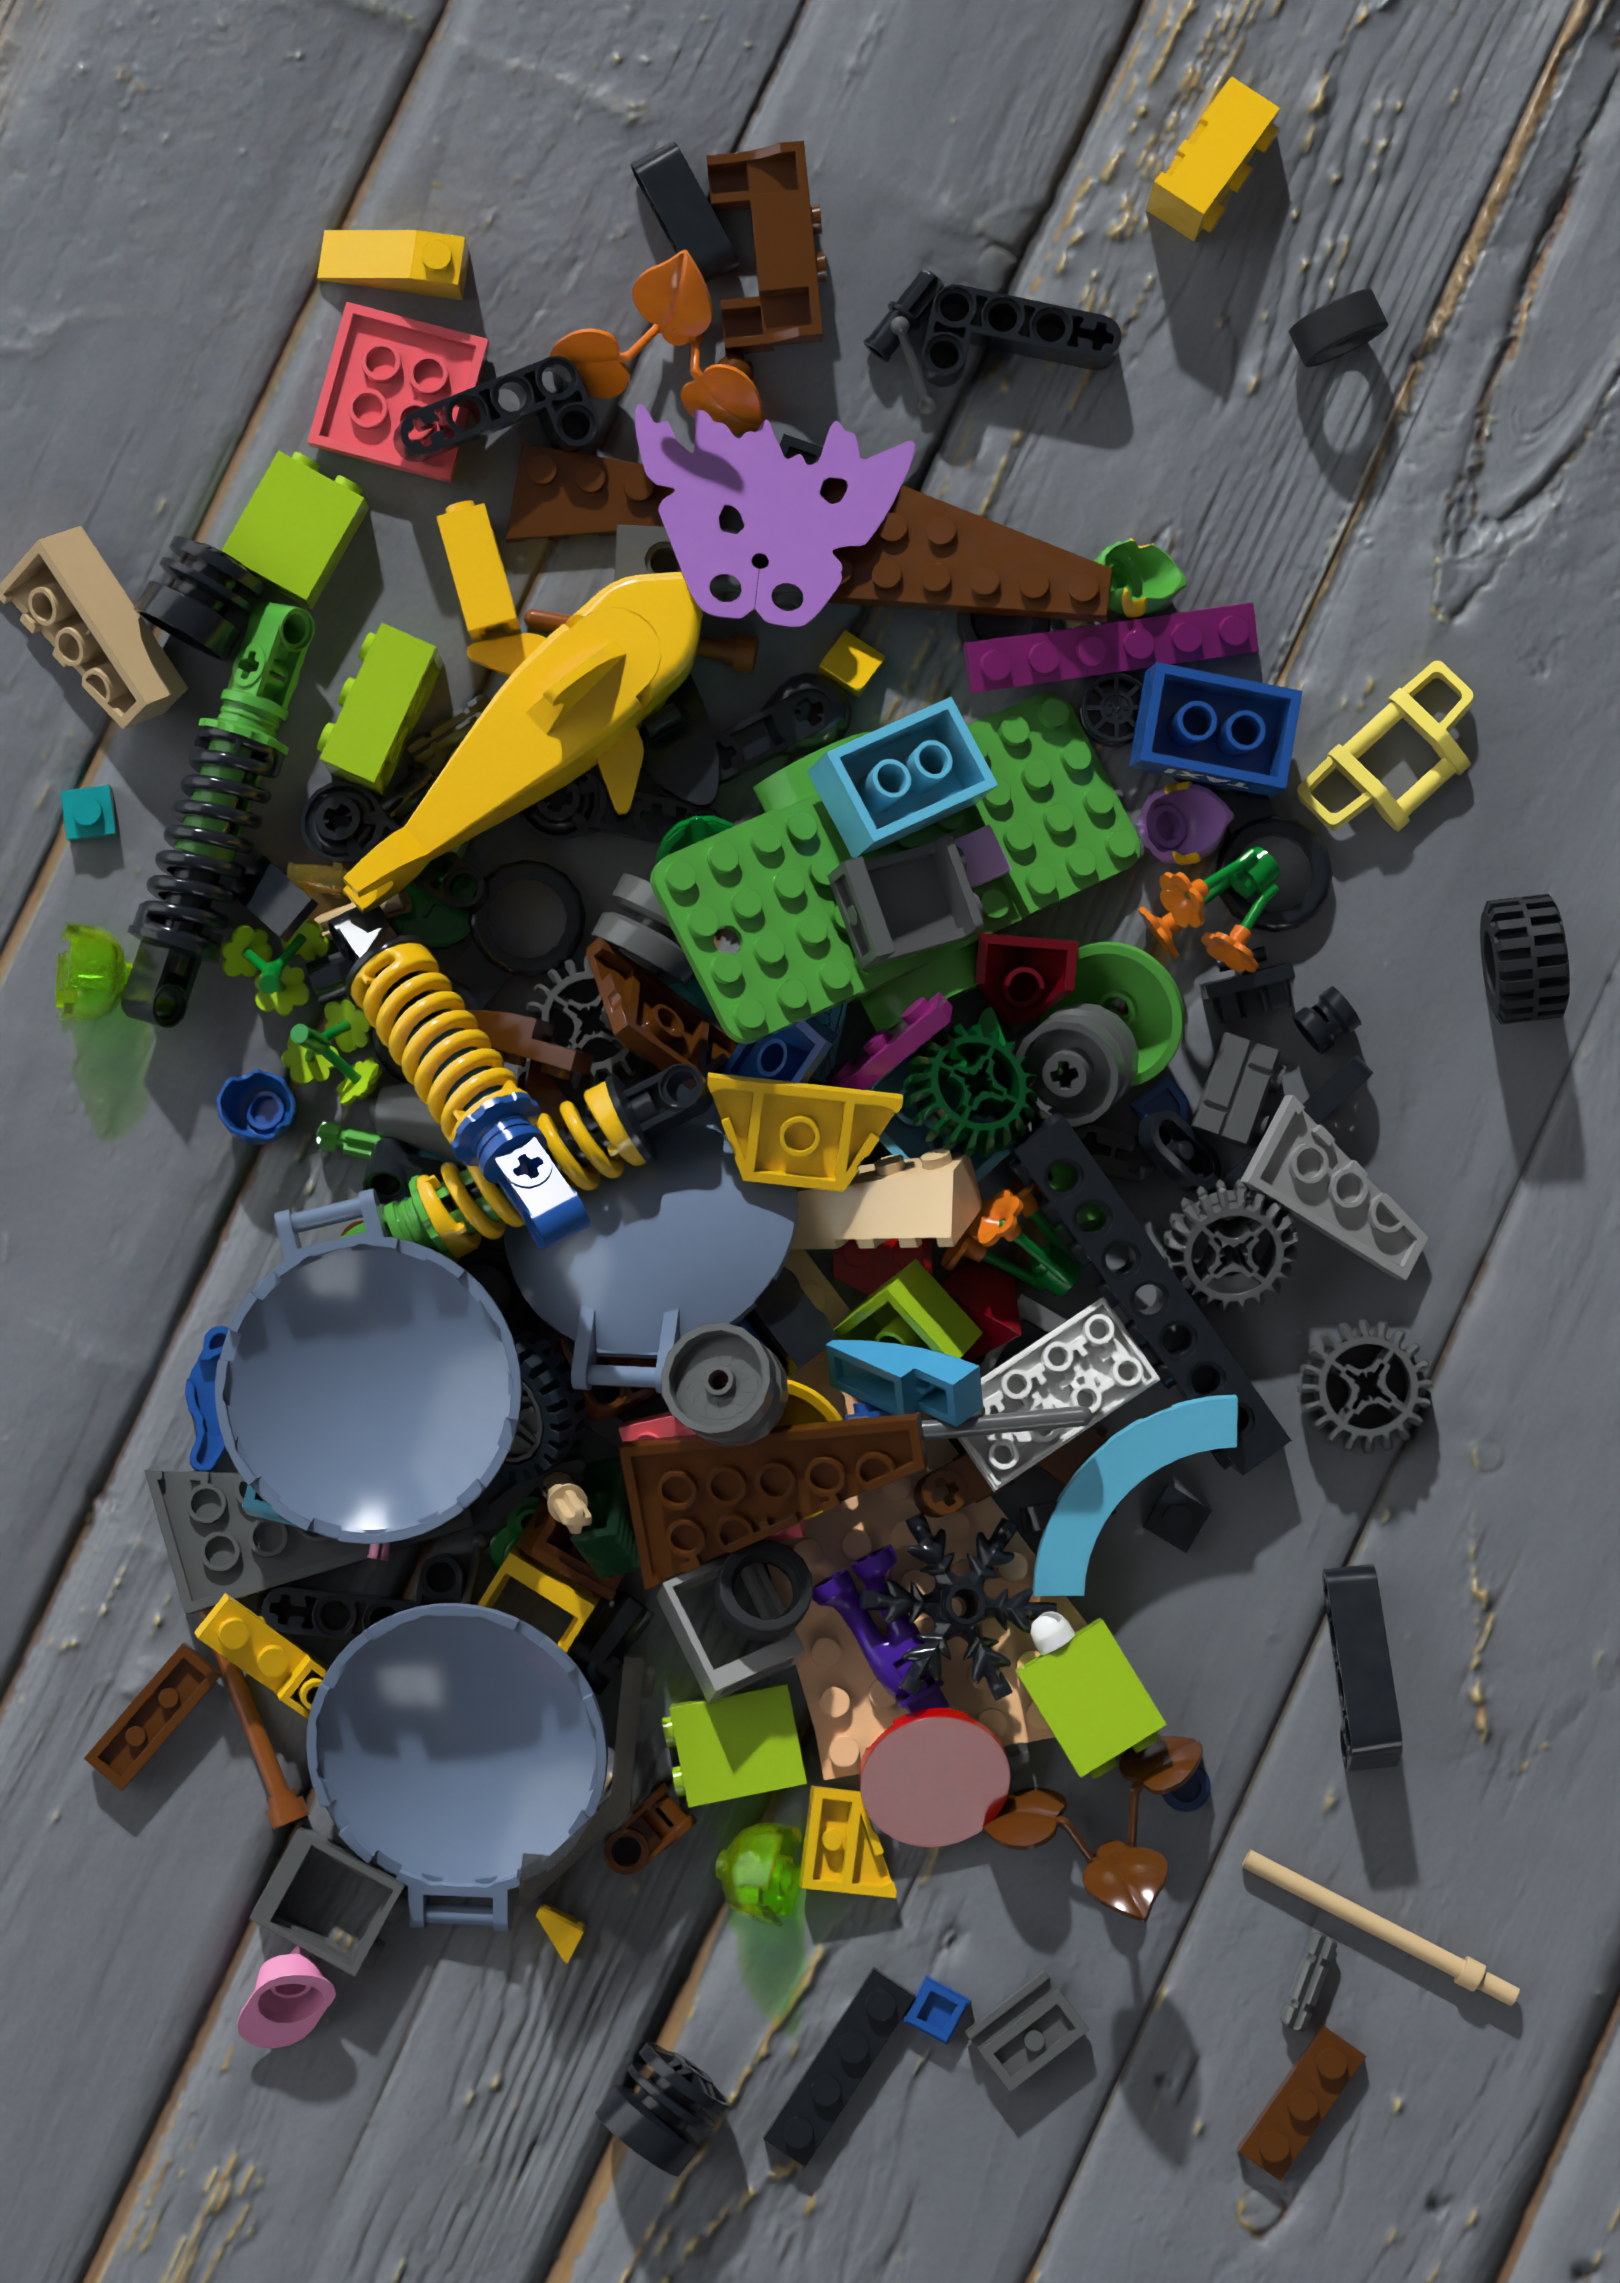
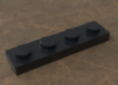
M872 1967L767 2129L763 2139L806 2167L911 2005L915 1994L875 1967Z

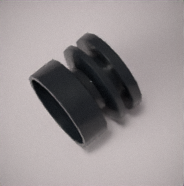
M174 536L169 548L186 561L185 565L168 557H163L159 564L166 573L176 580L174 585L171 587L160 582L149 581L134 610L144 619L185 644L213 658L226 661L241 635L240 630L225 618L228 610L240 615L250 616L254 608L246 600L238 596V592L255 599H261L266 586L253 576L241 562L225 552L206 543L194 542L182 536Z
M647 2041L639 2054L654 2071L633 2061L627 2068V2071L641 2087L639 2092L637 2093L630 2088L616 2084L595 2114L609 2131L633 2151L659 2169L679 2177L700 2148L693 2137L685 2130L687 2126L691 2125L696 2129L711 2133L716 2124L701 2107L723 2117L731 2103L717 2089L713 2080L690 2060L679 2053L668 2051L656 2043Z

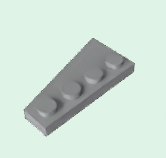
M1285 1095L1240 1181L1253 1191L1259 1190L1265 1193L1266 1199L1280 1202L1282 1209L1289 1211L1293 1216L1396 1280L1406 1281L1429 1237L1387 1193H1382L1367 1178L1368 1173L1356 1160L1349 1159L1334 1143L1336 1139L1322 1125H1317L1304 1111L1305 1107L1294 1095Z

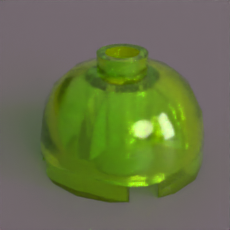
M66 922L64 923L60 940L69 941V950L64 951L63 954H58L55 1003L56 1008H61L57 1018L58 1020L93 1021L109 1015L119 1005L123 988L128 981L134 962L125 961L122 943L115 934L107 929L88 923Z
M760 1822L743 1829L733 1838L728 1849H723L720 1852L716 1863V1877L722 1881V1890L730 1907L740 1916L758 1923L777 1927L783 1925L779 1919L780 1915L790 1917L801 1887L798 1886L801 1862L795 1864V1847L803 1848L804 1838L799 1828L779 1823Z

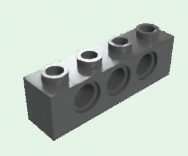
M617 524L614 582L629 576L656 574L652 570V564L661 556H672L677 560L665 527ZM721 529L723 532L738 534L741 531ZM756 554L752 557L751 562L754 564L761 560H769L763 554ZM680 566L676 572H682ZM730 575L713 579L710 583V592L713 597L723 598V602L736 600L742 591L739 581ZM789 583L781 584L773 590L772 601L778 608L796 609L803 602V594L795 585Z

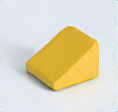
M844 630L819 664L818 672L860 698L886 656Z
M547 1902L545 1904L542 1903L536 1917L563 1961L568 1964L585 1931V1922Z

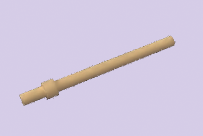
M1251 1849L1248 1851L1242 1863V1868L1455 1977L1454 1983L1471 1992L1478 1989L1509 2006L1515 2003L1520 1988L1485 1971V1964L1469 1956L1462 1959Z

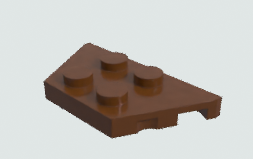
M598 937L587 947L586 954L614 1036L627 1049L638 1052L656 1065L660 1071L674 1064L685 1063L693 1066L706 1077L708 1072L713 1073L730 1058L739 1043L729 1038L718 1022L601 937ZM688 1079L681 1083L689 1090L697 1086L695 1079Z

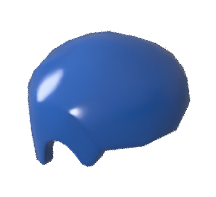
M255 1069L240 1077L231 1076L225 1081L217 1097L218 1117L232 1136L247 1144L264 1145L280 1139L290 1131V1127L294 1125L298 1114L296 1094L281 1076L267 1071L264 1072L260 1069Z

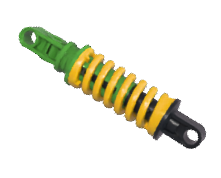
M678 1063L628 1089L615 1074L606 1077L604 1082L584 1092L583 1097L591 1114L581 1118L575 1105L571 1101H565L561 1103L559 1110L566 1127L558 1130L552 1118L546 1113L540 1114L536 1125L547 1140L545 1152L549 1155L566 1183L577 1193V1186L586 1191L597 1188L600 1182V1173L607 1178L621 1176L624 1170V1159L634 1166L656 1161L658 1155L653 1139L704 1114L709 1110L714 1099L707 1085V1077L689 1064ZM695 1079L697 1089L694 1096L685 1102H678L676 1093L679 1085L685 1080ZM446 1162L441 1166V1175L444 1180L441 1183L435 1175H416L412 1177L411 1181H409L411 1197L400 1203L393 1201L385 1205L383 1215L388 1237L428 1247L448 1257L455 1263L460 1261L461 1257L479 1247L482 1235L488 1239H498L502 1237L506 1229V1223L512 1227H521L525 1225V1222L499 1183L487 1181L479 1170V1166H467L468 1169L460 1172L456 1165L451 1162ZM363 1222L353 1227L339 1238L366 1232L365 1223Z

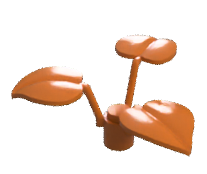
M682 250L667 261L647 269L636 280L632 290L633 302L639 313L654 325L629 350L620 353L618 341L611 333L600 329L588 328L577 330L564 336L554 345L549 357H565L574 364L588 396L607 399L620 395L630 382L631 375L625 362L631 361L656 335L662 333L663 338L672 345L682 346L687 343L691 344L690 373L695 380L683 386L680 396L685 409L693 419L695 410H703L710 415L713 421L726 424L732 434L756 431L765 420L758 389L743 371L725 364L711 365L704 372L700 369V346L704 340L702 333L706 331L711 323L713 307L704 278L687 250Z

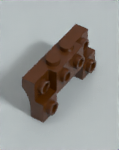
M804 141L783 142L744 152L706 155L710 201L713 211L751 209L759 296L720 300L725 355L730 353L774 351V346L822 342L823 328L818 283L827 282L825 253H815L813 235L822 234L820 204L810 205Z

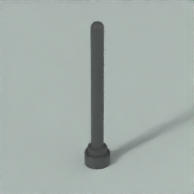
M1086 1406L976 1415L971 1416L957 1427L940 1419L922 1420L924 1439L927 1441L1086 1426L1092 1420V1412ZM868 1415L847 1417V1419L868 1418Z

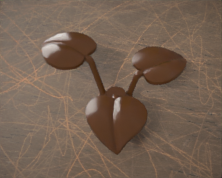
M1161 1736L1157 1742L1136 1753L1132 1747L1124 1752L1120 1759L1119 1770L1124 1779L1134 1782L1130 1788L1126 1844L1119 1840H1110L1101 1844L1097 1849V1854H1094L1071 1821L1066 1817H1062L1067 1808L1065 1797L1054 1790L1040 1787L1022 1789L1009 1794L999 1814L992 1822L984 1826L981 1832L986 1833L994 1842L1003 1847L1014 1850H1030L1049 1842L1057 1833V1827L1064 1829L1087 1861V1867L1084 1870L1082 1880L1088 1894L1111 1910L1145 1923L1149 1918L1157 1896L1166 1884L1169 1868L1166 1858L1160 1852L1146 1847H1137L1139 1795L1144 1788L1153 1794L1163 1795L1185 1784L1201 1762L1203 1756L1202 1744L1200 1741L1197 1742L1195 1739L1187 1737Z

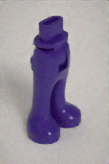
M887 1544L850 1564L865 1590L889 1592L886 1580L892 1579L891 1572L897 1562L896 1552L891 1544ZM847 1568L840 1569L813 1586V1601L821 1606L833 1607L841 1615L856 1638L874 1675L894 1699H897L896 1705L898 1709L905 1708L910 1713L921 1709L950 1707L940 1689L944 1685L942 1678L936 1682L930 1673L926 1676L916 1696L907 1693L899 1686L903 1677L914 1663L904 1660L903 1654L914 1647L924 1644V1642L916 1637L921 1634L914 1622L909 1624V1614L893 1623L886 1624L889 1633L887 1636H884L872 1620L868 1610L860 1609V1594ZM878 1610L883 1619H885L888 1610Z

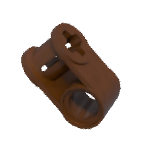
M965 1451L952 1458L953 1461L922 1477L914 1488L913 1499L915 1506L924 1515L939 1518L954 1513L973 1502L978 1503L1015 1482L1012 1479L993 1492ZM945 1485L948 1488L949 1494L943 1498L944 1501L934 1502L931 1498V1493L936 1490V1486L942 1487Z
M665 1782L632 1810L631 1815L606 1838L604 1846L605 1861L616 1873L628 1875L641 1870L657 1854L670 1847L697 1822L694 1815L687 1816L668 1795L669 1787ZM657 1807L660 1808L662 1812L669 1818V1820L673 1823L672 1825H669L664 1820V1818L657 1812ZM626 1836L634 1838L641 1846V1853L638 1859L628 1864L619 1862L612 1854V1846L615 1841Z

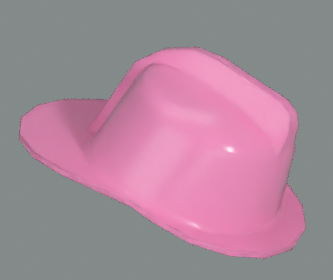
M297 1945L290 1954L276 1956L262 1964L257 1974L254 1992L241 2010L237 2021L239 2035L247 2043L260 2048H279L292 2045L305 2038L314 2029L326 2009L332 2004L336 1996L335 1987L329 1980L324 1978L322 1967L316 1960L309 1957L307 1950Z

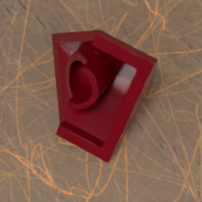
M978 933L974 983H980L976 985L991 1007L993 1006L994 1011L1013 1037L1074 991L1078 941Z
M968 1258L940 1285L983 1332L960 1358L968 1362L1022 1335L1015 1287L1016 1278L983 1260L977 1263Z

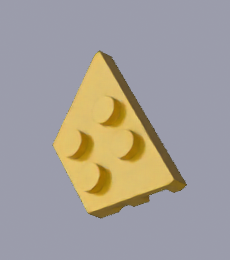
M710 1072L707 1075L709 1091L712 1093L722 1126L732 1147L743 1181L844 1192L857 1174V1168L863 1159L869 1156L880 1140V1134L893 1115L897 1114L903 1106V1095L896 1093Z

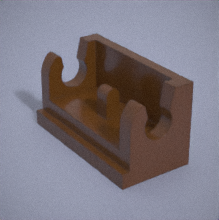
M543 1497L517 1540L516 1545L530 1557L612 1601L616 1594L615 1590L633 1559V1555L626 1552L628 1545L593 1524L582 1526L580 1534L570 1533L566 1525L558 1522L551 1516L547 1506L548 1500Z

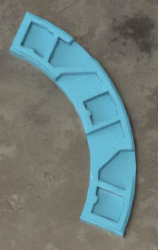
M1236 1394L1208 1396L1171 1405L1172 1407L1161 1410L1144 1419L1140 1418L1096 1449L1074 1473L1060 1493L1046 1529L1043 1531L1034 1566L1033 1595L1084 1596L1088 1563L1096 1539L1112 1511L1130 1490L1161 1467L1180 1458L1213 1449L1236 1448L1238 1397Z

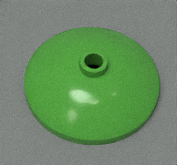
M1097 942L1078 948L1074 991L1039 1017L1040 1024H1042L1059 1008L1076 1003L1100 1005L1117 1014L1132 1031L1139 1051L1138 1073L1131 1087L1150 1080L1169 1064L1181 1044L1185 1027L1182 997L1169 972L1148 953L1134 946L1119 942ZM1116 999L1123 1000L1127 1004L1128 1013L1118 1011L1115 1006Z

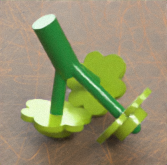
M307 918L287 942L281 938V944L285 951L277 960L270 961L273 950L266 943L268 940L267 932L260 928L253 930L247 925H240L232 932L231 940L223 943L220 948L221 955L225 957L222 962V969L230 977H236L241 973L246 977H252L258 970L262 972L254 981L256 988L259 990L255 998L257 1006L264 1012L276 1010L279 1015L287 1016L293 1011V1006L304 1005L310 997L309 988L303 983L306 978L304 971L299 967L290 968L288 965L289 961L297 954H301L305 960L313 961L317 955L322 956L329 951L330 943L326 937L321 935L323 933L322 926L318 922Z
M346 998L342 1002L334 1000L326 1004L325 1016L328 1022L325 1024L324 1032L319 1033L304 1024L295 1025L287 1041L288 1050L281 1057L282 1064L287 1068H291V1079L299 1085H306L313 1079L317 1082H325L330 1075L329 1069L336 1067L345 1075V1080L336 1089V1092L340 1095L339 1102L343 1106L352 1104L356 1099L363 1100L375 1090L378 1079L382 1074V1067L377 1064V1060L374 1057H369L363 1063L359 1061L350 1066L339 1056L337 1049L330 1045V1040L335 1038L339 1049L350 1053L357 1047H364L370 1042L367 1031L372 1026L364 1016L363 1009H358L349 998Z

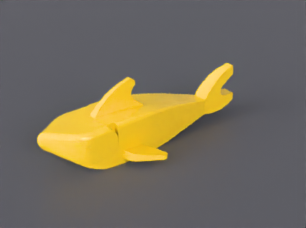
M683 573L643 574L615 581L600 590L574 613L565 624L559 626L547 638L539 634L522 633L472 643L468 646L467 657L472 662L509 678L479 716L406 825L379 843L343 877V882L346 884L343 893L363 914L398 894L419 875L431 860L568 785L596 764H598L615 811L618 814H627L630 811L644 755L643 741L638 732L639 728L643 725L642 720L658 712L665 704L667 698L687 679L693 667L698 649L703 610H701L692 597Z

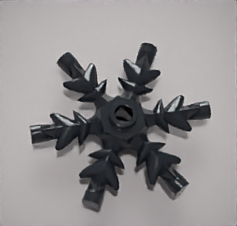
M923 1512L905 1520L910 1532L918 1545L907 1546L906 1550L913 1557L927 1564L918 1571L935 1577L934 1590L923 1595L915 1583L911 1582L910 1592H908L896 1581L887 1579L886 1585L889 1592L862 1589L860 1593L861 1610H888L884 1619L886 1624L893 1623L910 1613L909 1624L913 1623L922 1613L929 1615L934 1621L932 1633L916 1636L924 1644L914 1647L903 1654L904 1660L914 1663L900 1682V1688L916 1696L928 1673L931 1674L936 1682L939 1681L942 1674L941 1654L951 1660L947 1642L951 1638L961 1637L968 1643L963 1661L973 1657V1683L978 1684L984 1676L995 1701L1011 1694L1013 1690L1000 1670V1667H1010L1011 1661L1006 1656L990 1648L999 1643V1641L983 1636L982 1627L984 1622L990 1618H995L1001 1627L1007 1631L1008 1619L1023 1632L1030 1633L1031 1626L1029 1620H1036L1043 1612L1054 1611L1057 1613L1056 1603L1029 1602L1033 1594L1032 1589H1025L1008 1599L1007 1588L995 1600L989 1598L984 1592L985 1580L1001 1577L993 1569L1005 1565L1014 1559V1553L1003 1550L1013 1538L1018 1526L1006 1518H1001L989 1541L982 1531L978 1532L976 1538L977 1558L967 1553L970 1571L965 1575L959 1576L950 1570L955 1552L944 1556L946 1531L941 1528L933 1536ZM952 1598L957 1599L961 1603L962 1612L959 1616L952 1609Z

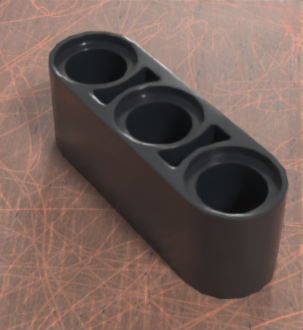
M674 141L630 164L636 181L674 252L677 254L682 250H687L701 272L705 283L740 266L730 240L684 155Z

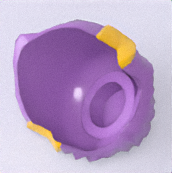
M1191 781L1167 784L1164 789L1156 790L1153 794L1148 795L1146 802L1142 806L1141 814L1137 817L1136 833L1138 838L1141 839L1142 845L1151 850L1152 854L1162 863H1178L1180 865L1198 863L1218 849L1227 827L1232 819H1234V813L1209 788L1192 784Z

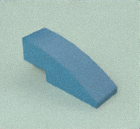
M831 1340L826 1344L830 1386L893 1415L912 1414L919 1410L957 1427L983 1408L979 1365L925 1348L896 1343L864 1340Z

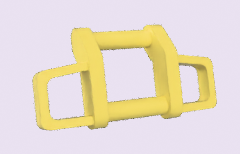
M1438 660L1432 662L1402 689L1398 688L1388 698L1389 704L1344 746L1336 745L1327 754V758L1298 786L1297 793L1300 802L1328 829L1333 831L1340 829L1372 804L1381 817L1395 831L1399 832L1410 822L1408 816L1454 774L1460 776L1471 766L1469 759L1449 732L1472 707L1474 702L1473 691L1443 662ZM1437 678L1443 680L1461 698L1440 723L1412 698L1428 683ZM1403 718L1433 747L1441 760L1396 801L1387 788L1357 759ZM1336 768L1362 795L1340 812L1330 813L1311 795V792Z

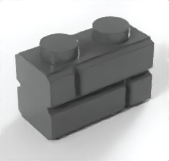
M1225 1032L1220 1038L1190 1127L1196 1132L1243 1148L1250 1145L1252 1138L1260 1141L1270 1115L1269 1112L1262 1110L1267 1093L1277 1094L1286 1066L1278 1064L1282 1052Z

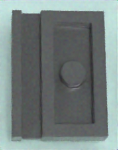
M1043 1969L966 2029L965 2034L1011 2092L1089 2031V2027Z

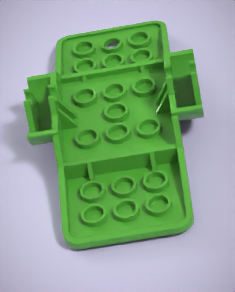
M1054 692L1040 693L968 724L967 727L998 786L977 804L862 856L864 861L930 844L940 836L949 833L952 834L955 840L990 824L1012 869L1005 875L972 889V892L977 894L983 906L982 920L984 927L965 941L860 970L827 877L842 862L853 858L807 771L826 752L872 731L859 733L832 743L772 774L753 787L765 811L764 814L676 851L660 860L651 872L650 883L652 890L726 1035L737 1043H754L839 1005L861 1000L876 1032L883 1028L890 1030L904 1021L901 1018L904 1011L921 997L928 1001L940 992L951 1003L977 988L976 985L980 983H974L978 933L1000 934L1036 914L1125 872L1136 864L1141 855L1140 840L1072 706L1066 698ZM718 929H730L737 935L739 949L736 954L730 952L722 953L716 948L714 934Z

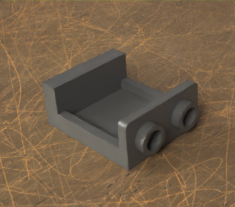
M951 833L940 836L930 844L864 861L862 856L846 860L827 875L860 970L965 941L984 927L982 903L977 894L972 892L966 875L967 863L965 855L961 848L956 846Z

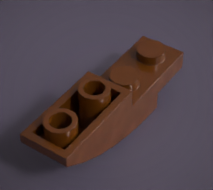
M465 1010L475 1016L478 1022V1030L488 1035L491 1041V1049L499 1052L504 1062L525 1067L527 1058L543 1063L540 1072L570 1080L572 1071L590 1074L594 1055L550 1043L555 1023L513 1013Z

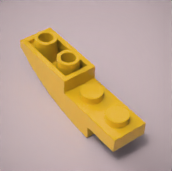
M225 1593L194 1632L196 1637L276 1693L279 1700L309 1720L316 1691L330 1666L287 1633L272 1629L266 1624L262 1615H256Z

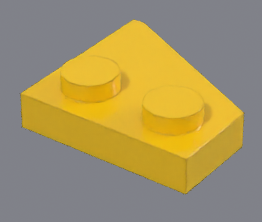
M811 1786L798 1886L803 1889L896 1898L897 1889L895 1883L891 1880L883 1857L884 1851L878 1834L875 1833L871 1819L864 1808L860 1791Z

